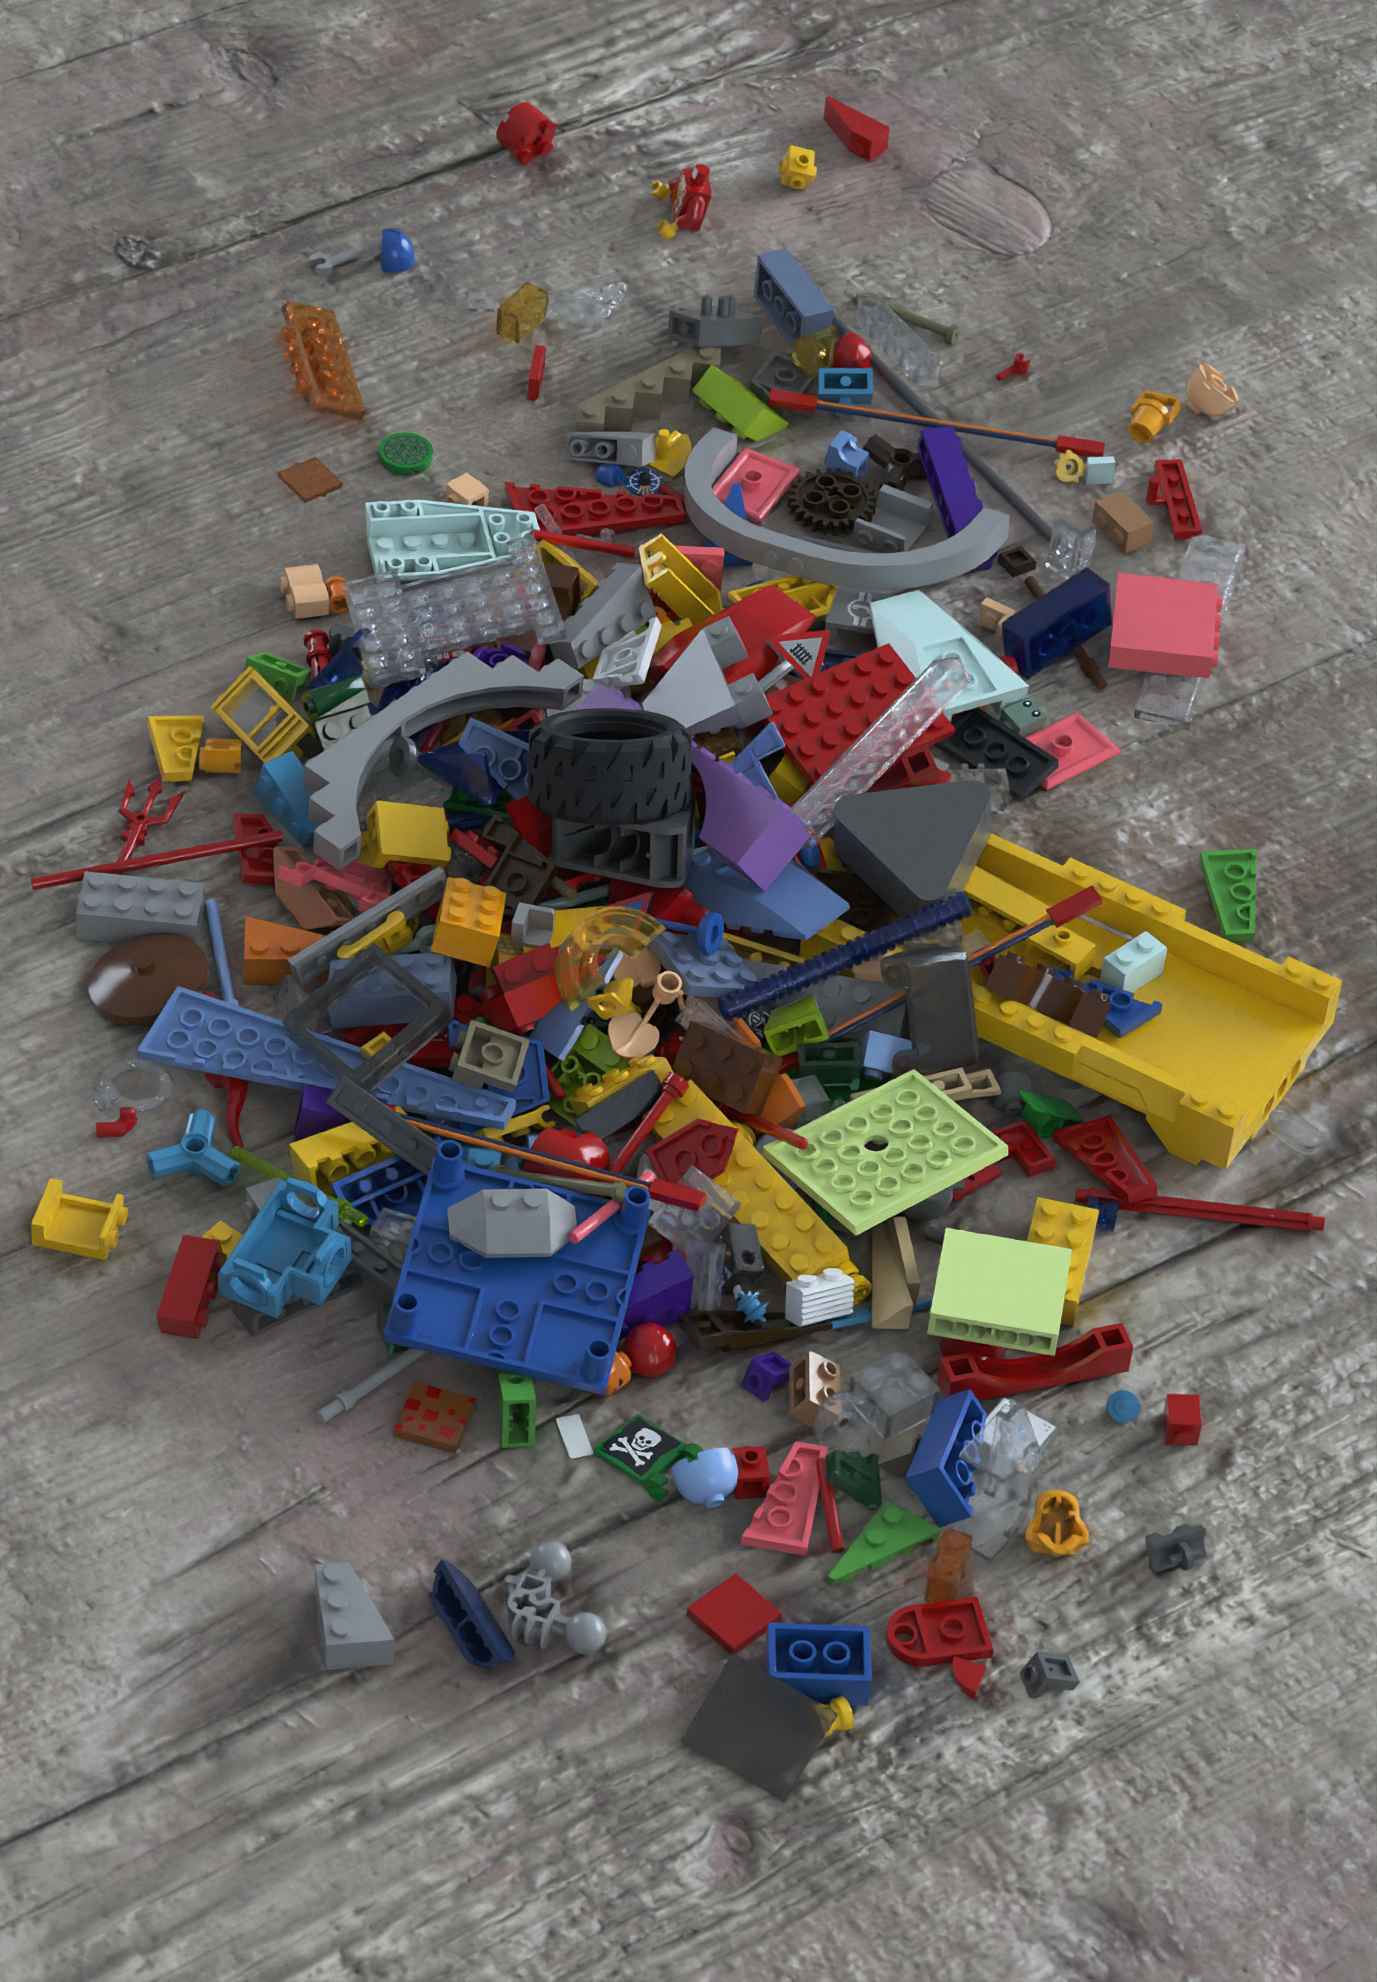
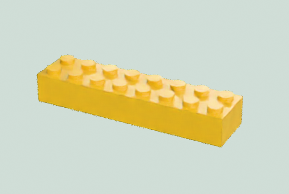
M690 1079L687 1081L690 1087L683 1097L679 1096L677 1100L671 1101L648 1136L656 1144L697 1118L724 1126L736 1127ZM649 1111L642 1115V1119L645 1118ZM738 1131L726 1171L697 1189L707 1193V1200L785 1285L787 1282H792V1280L797 1281L800 1275L823 1274V1271L827 1268H835L840 1263L850 1261L847 1246Z

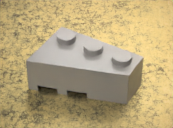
M349 1561L315 1564L314 1590L325 1669L334 1670L393 1664L395 1639Z

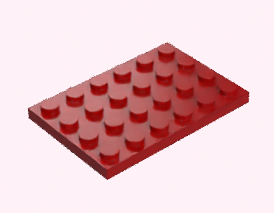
M889 643L766 695L773 714L760 720L765 727L772 721L774 722L785 743V747L781 749L817 796L888 765L904 753L925 744L931 746L949 738L955 731L953 725Z

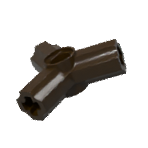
M877 434L871 436L863 446V450L869 452V458L885 469L879 490L885 484L904 491L910 477L926 476L919 453H912L905 448H894Z

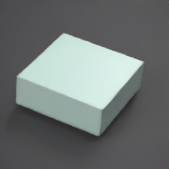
M1114 457L1087 458L1084 475L1085 484H1112L1116 464Z

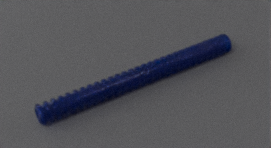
M958 892L956 897L951 895L947 898V901L942 899L939 901V904L932 903L930 908L927 906L923 907L922 912L917 910L913 916L907 914L905 919L898 918L897 923L891 921L888 927L882 925L880 930L873 929L871 934L866 932L863 934V938L857 936L854 942L848 940L846 945L839 944L838 949L832 947L828 953L823 951L821 956L814 955L812 960L807 958L803 964L800 962L796 963L794 968L789 966L786 969L787 971L780 970L778 975L773 973L769 976V979L766 977L762 978L760 983L755 981L752 983V986H744V990L739 988L735 991V994L728 993L726 998L721 996L718 998L719 1010L723 1018L730 1023L734 1020V1017L738 1019L742 1017L743 1013L748 1015L752 1009L754 1011L759 1010V1006L767 1007L768 1002L773 1004L777 1001V998L780 1000L784 999L786 994L791 996L794 994V991L801 992L802 987L810 988L811 983L816 985L820 979L826 981L828 976L835 977L836 972L844 973L845 968L851 970L854 964L860 966L862 961L869 962L870 957L878 958L879 953L885 955L888 949L889 951H894L896 946L903 947L904 942L910 944L913 938L919 940L921 935L928 936L930 931L935 933L938 931V927L944 929L946 924L953 925L955 920L958 922L962 921L963 916L969 918L972 915L971 904L965 894Z

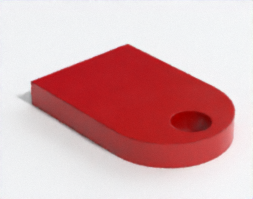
M978 1597L909 1605L897 1610L891 1616L887 1625L886 1643L890 1652L898 1660L912 1666L926 1667L953 1663L954 1656L967 1661L993 1657L994 1649ZM898 1634H907L912 1638V1640L903 1642L898 1640L895 1636Z

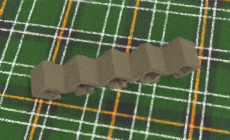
M693 346L579 403L576 432H631L633 417L660 419L662 402L689 405L690 389L697 385L708 368L713 365L720 369L721 348Z

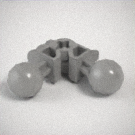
M552 1540L539 1543L532 1550L529 1560L533 1574L524 1572L521 1578L507 1575L504 1579L505 1587L508 1588L509 1592L508 1621L511 1628V1639L516 1640L521 1635H524L525 1644L532 1645L539 1640L540 1649L544 1650L553 1634L556 1633L564 1636L569 1648L576 1653L588 1655L597 1652L604 1645L607 1635L602 1619L591 1612H581L573 1615L571 1618L561 1615L560 1601L551 1598L550 1582L562 1580L569 1573L572 1559L567 1547L558 1541Z

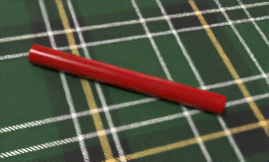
M534 529L531 530L529 536L532 541L541 542L543 539L550 544L631 558L635 555V547Z

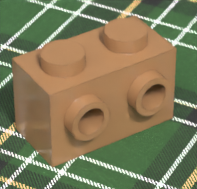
M1122 491L1095 501L1092 523L1125 554L1152 542L1155 522Z
M809 1350L789 1367L790 1417L821 1432L841 1416L840 1365Z

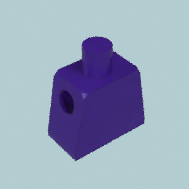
M309 1085L303 1086L295 1122L294 1142L352 1122L326 1103L332 1091Z

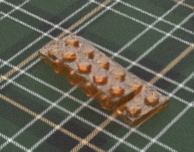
M285 300L281 310L286 326L282 327L279 338L280 342L286 344L285 358L291 360L290 375L296 377L297 380L295 392L301 394L303 401L311 404L314 411L322 414L338 415L346 419L362 420L366 410L334 310Z

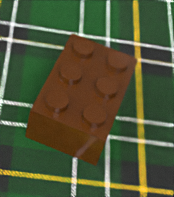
M691 1020L671 1069L673 1073L678 1074L686 1081L691 1079L706 1096L742 1113L760 1116L783 1058L708 1023Z

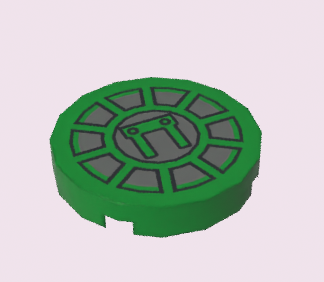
M408 432L396 433L386 437L381 442L378 457L385 469L395 474L412 475V471L419 470V473L431 466L433 448L426 438L418 434Z

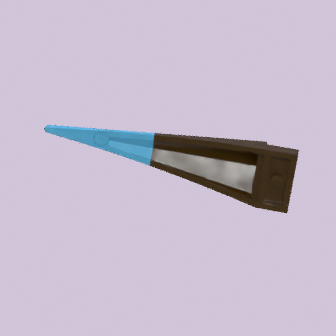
M932 1300L917 1301L916 1306H913L912 1312L931 1308ZM872 1308L853 1309V1313L850 1315L799 1327L786 1320L785 1313L766 1312L763 1314L766 1319L764 1323L761 1324L757 1319L753 1323L748 1320L744 1324L746 1315L743 1311L735 1312L717 1309H706L679 1315L680 1328L700 1351L711 1352L721 1349L722 1353L872 1321Z

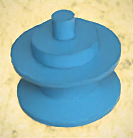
M740 1291L737 1294L741 1300L736 1303L739 1307L735 1312L743 1311L745 1313L744 1324L748 1320L753 1323L758 1319L761 1324L766 1321L763 1314L767 1312L765 1306L769 1302L760 1303L757 1299L760 1291L755 1294L750 1291L747 1295Z
M1118 1390L1109 1396L1106 1408L1112 1419L1120 1423H1128L1137 1417L1140 1404L1138 1398L1133 1393L1127 1390Z

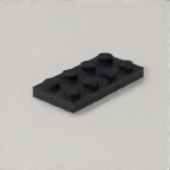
M978 707L963 711L951 722L955 728L953 735L934 744L937 748L1019 802L1024 800L1059 767L1058 759Z

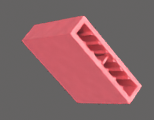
M1118 573L1108 667L1210 679L1211 667L1217 668L1219 652L1213 650L1218 649L1220 632H1215V630L1220 631L1221 614L1216 612H1221L1223 596L1218 595V584Z

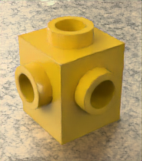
M790 145L786 154L779 162L780 184L794 189L805 190L809 182H813L816 177L817 167L814 166L815 151Z

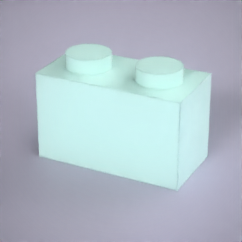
M1147 931L1143 932L1104 957L1100 982L1114 986L1118 990L1133 993L1163 973L1167 947Z

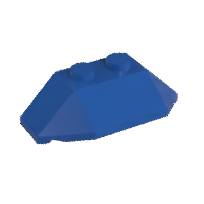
M440 1136L433 1139L438 1144L442 1142ZM395 1155L330 1184V1187L344 1213L381 1233L417 1217L428 1176L399 1155Z

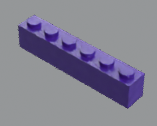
M925 428L921 430L917 450L947 538L949 539L972 522L983 510V504L976 495L975 480L970 477L968 460L963 457L961 440L959 437H956L954 428ZM998 550L988 560L970 571L991 569L993 559L997 557Z

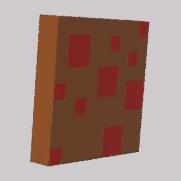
M415 1382L394 1427L393 1436L456 1454L476 1408L477 1399Z

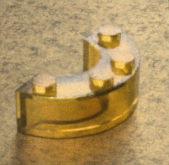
M625 906L605 907L587 915L565 938L556 958L555 974L557 985L563 1000L570 1010L574 1012L605 982L598 969V951L602 949H616L625 952L632 959H635L666 928L649 914Z

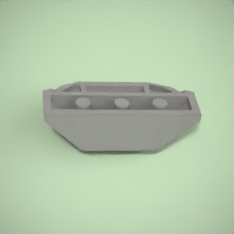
M486 1189L447 1208L450 1239L455 1242L459 1241L468 1249L485 1258L550 1257L570 1241L568 1234L577 1227L575 1206L548 1189Z

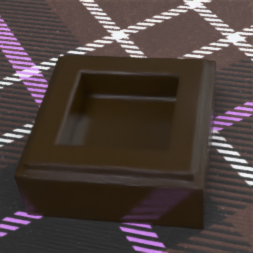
M1022 546L998 554L997 560L1012 578L1035 570L1037 563Z

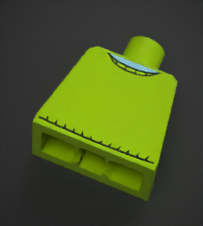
M813 996L796 999L789 1004L775 1008L763 1031L773 1054L779 1057L829 1039L824 1018Z

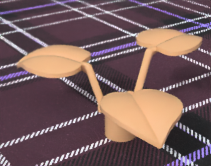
M626 934L619 939L615 949L621 951L624 955L612 975L614 980L631 977L633 979V988L639 984L642 988L654 985L652 994L655 1000L643 1020L639 1014L630 1011V1014L611 1019L608 1026V1038L612 1051L616 1055L632 1059L640 1054H645L646 1056L651 1053L657 1046L660 1034L658 1029L649 1024L648 1021L659 1004H670L675 998L678 1000L680 1011L686 1014L684 1018L686 1029L692 1020L708 1023L726 1032L733 1026L735 1020L739 1018L727 1004L716 997L688 996L684 1004V991L680 990L682 986L680 976L672 971H665L659 974L660 962L651 950L645 946H635L639 945V943L632 940Z

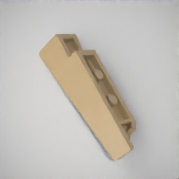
M960 1067L923 1076L953 1101L1001 1094V1089L991 1069L965 1074L963 1068ZM876 1088L850 1094V1102Z
M892 1217L872 1227V1327L875 1329H909L912 1309L917 1304L921 1282L906 1217Z

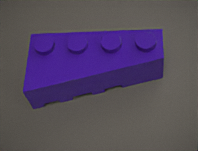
M679 1249L669 1252V1259L661 1263L655 1264L654 1261L642 1265L643 1271L634 1276L619 1341L626 1338L629 1331L639 1324L651 1322L664 1326L670 1323H678L679 1315L690 1313L694 1274Z

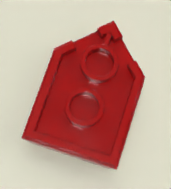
M697 1118L645 1151L659 1180L696 1190L726 1171L739 1129Z

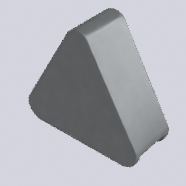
M967 780L853 794L840 798L834 805V850L836 855L917 934L924 937H935L943 933L990 837L991 791L989 787L980 781Z
M691 790V800L685 808L668 818L653 822L631 825H595L570 822L552 817V853L548 855V860L557 867L653 887L675 888L683 886L687 879L695 849L696 792Z

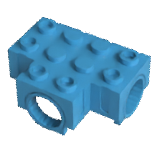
M289 1177L287 1182L280 1180L219 1271L220 1295L274 1318H278L283 1310V1306L285 1303H288L292 1295L302 1299L306 1298L312 1303L322 1306L352 1260L350 1237L335 1231L339 1225L337 1202L328 1199L318 1187L309 1182L296 1180ZM294 1192L308 1196L317 1204L318 1208L310 1207L301 1202Z

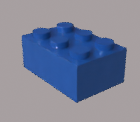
M768 1623L765 1644L766 1702L829 1704L833 1698L844 1696L849 1705L868 1706L872 1682L870 1626Z

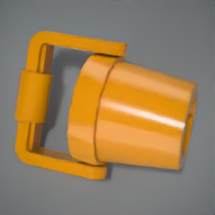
M1143 391L1131 408V414L1134 416L1128 426L1129 434L1139 442H1150L1167 423L1171 424L1181 410L1180 399L1159 392ZM1164 405H1170L1173 407L1170 411H1168V409Z

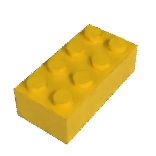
M1037 1197L1027 1241L1072 1249L1060 1324L1074 1326L1095 1236L1099 1210Z

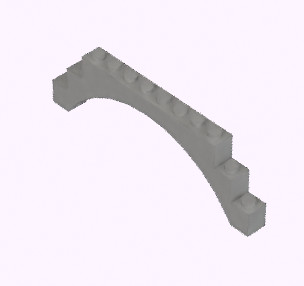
M465 652L458 658L451 660L444 668L432 673L424 682L412 687L401 698L392 701L381 712L372 715L361 726L352 729L345 737L336 743H332L325 751L306 762L304 765L303 786L313 793L309 797L308 819L318 825L314 831L313 852L338 870H341L360 856L361 832L356 810L357 802L366 779L379 761L390 752L391 745L397 737H409L434 723L456 715L485 709L529 707L564 710L582 697L584 675L559 658L549 665L543 666L539 672L514 655H511L503 662L497 663L494 668H491L469 652Z

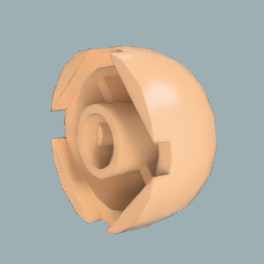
M1206 363L1200 364L1187 378L1185 387L1186 395L1189 399L1188 405L1197 414L1202 412L1209 416L1221 415L1229 410L1239 399L1234 388L1231 385L1227 388L1223 383L1225 378L1222 374Z

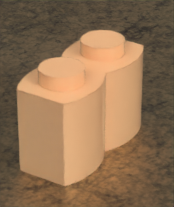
M313 564L284 568V576L280 577V588L282 594H287L285 597L287 611H292L295 619L329 615V596L319 565Z

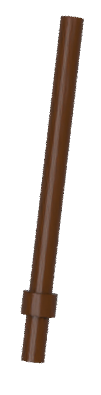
M1033 576L1027 577L1024 581L1025 585L1079 661L1080 669L1084 675L1091 678L1097 689H1104L1107 686V682L1100 673V667L1095 659L1088 656Z

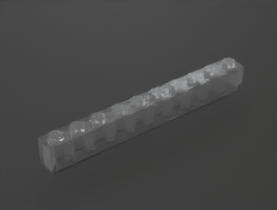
M959 657L933 660L791 807L788 813L792 812L805 822L802 828L810 835L809 839L800 849L813 848L834 826V805L840 798L847 795L865 793L972 681Z

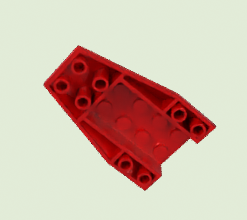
M767 586L676 634L652 655L646 677L658 684L703 628L729 616L749 657L722 669L727 684L729 685L754 673L759 682L783 662L777 653L766 643V639L769 636L807 632L813 624L816 615L775 586Z

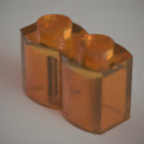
M948 1528L941 1535L937 1554L933 1556L928 1565L924 1589L925 1602L931 1603L957 1598L959 1584L968 1572L973 1542L972 1535Z

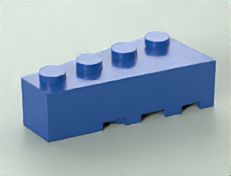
M971 1389L937 1401L906 1475L909 1488L916 1493L939 1528L972 1517L973 1507L970 1504L968 1505L969 1497L974 1496L976 1484L972 1482L973 1471L979 1470L980 1459L978 1458L976 1448L982 1446L986 1412Z

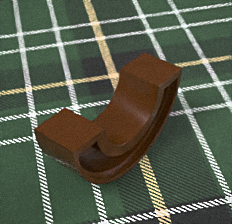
M547 563L543 573L537 578L536 586L539 598L537 614L534 616L533 625L531 628L516 627L512 636L506 641V644L523 650L526 653L525 658L529 662L535 638L547 639L545 665H549L554 661L548 639L569 616L575 615L582 599L579 569L577 567Z
M1008 951L1006 956L999 954L985 985L986 989L1039 1010L1097 1038L1112 1005L1107 1001L1109 995L1093 988L1090 993L1081 988L1083 982L1066 975L1064 980L1053 976L1055 970L1041 963H1038L1036 968L1023 963L1024 957Z

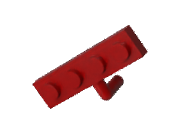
M1182 459L1155 460L1154 471L1156 476L1149 478L1146 503L1150 506H1165L1174 540L1201 539L1202 527Z

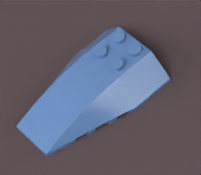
M708 847L692 857L685 885H683L695 896L693 901L697 905L700 903L710 912L721 914L723 922L727 925L728 929L738 930L741 926L751 927L752 932L761 934L766 930H772L774 936L808 940L850 909L849 903L794 859H791L764 892L728 867Z

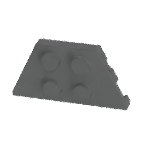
M773 351L750 379L749 389L767 405L771 389L807 394L817 382L818 369L828 368L830 365L828 360L829 353H823V358H807V352L789 353L786 351ZM770 406L786 420L794 411L793 409Z

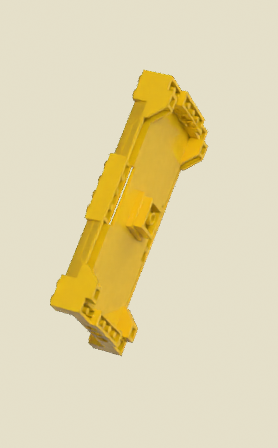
M990 833V837L976 864L980 869L1051 907L1092 885L1101 896L1103 904L1086 912L1084 915L1134 938L1147 931L1167 947L1163 973L1133 992L1135 1000L1152 1005L1154 1000L1162 1004L1161 1013L1121 1038L1116 1037L1102 1025L1097 1038L1048 1014L986 989L985 985L987 982L978 965L911 999L908 1003L1057 1074L1072 1079L1147 1114V1122L1170 1154L1196 1166L1202 1159L1226 1170L1247 1140L1252 1141L1305 1068L1309 1055L1333 1024L1342 980L1289 956L1282 965L1184 921L1186 910L1071 857L1062 866ZM955 908L943 933L935 937H924L917 934L894 911L886 941L835 919L808 940H801L799 956L818 962L816 972L856 978L855 973H852L851 962L860 950L890 953L891 956L897 957L899 969L896 979L888 981L887 984L910 988L944 970V968L905 950L944 953L950 959V966L971 956L972 952L1003 939L1006 935ZM1080 917L1062 925L1096 944L1093 966L1079 979L1086 983H1089L1090 979L1100 982L1104 957L1131 941ZM1017 943L996 954L995 957L997 959L999 954L1006 956L1008 951L1023 957L1025 946ZM1024 960L1023 962L1035 968L1037 967L1035 964L1027 960Z

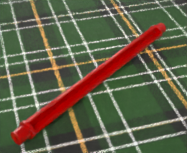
M1076 1188L1075 1202L1086 1203L1087 1206L1307 1232H1311V1230L1323 1231L1325 1225V1217L1313 1216V1213L1157 1195L1141 1201L1128 1203L1113 1190L1089 1188L1088 1190Z

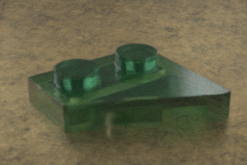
M834 1450L825 1456L826 1478L832 1487L841 1490L856 1502L863 1504L872 1511L882 1505L880 1469L878 1465L879 1456L877 1454L871 1453L866 1457H861L860 1452L846 1453L845 1451Z

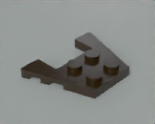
M494 814L482 834V838L485 842L501 847L505 851L484 887L493 886L507 893L502 920L513 921L519 902L539 906L558 873V869L533 845L524 840L516 830L506 824L499 815Z

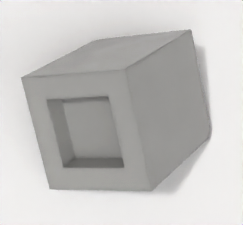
M519 902L512 921L511 945L537 948L550 943L554 932L555 910Z

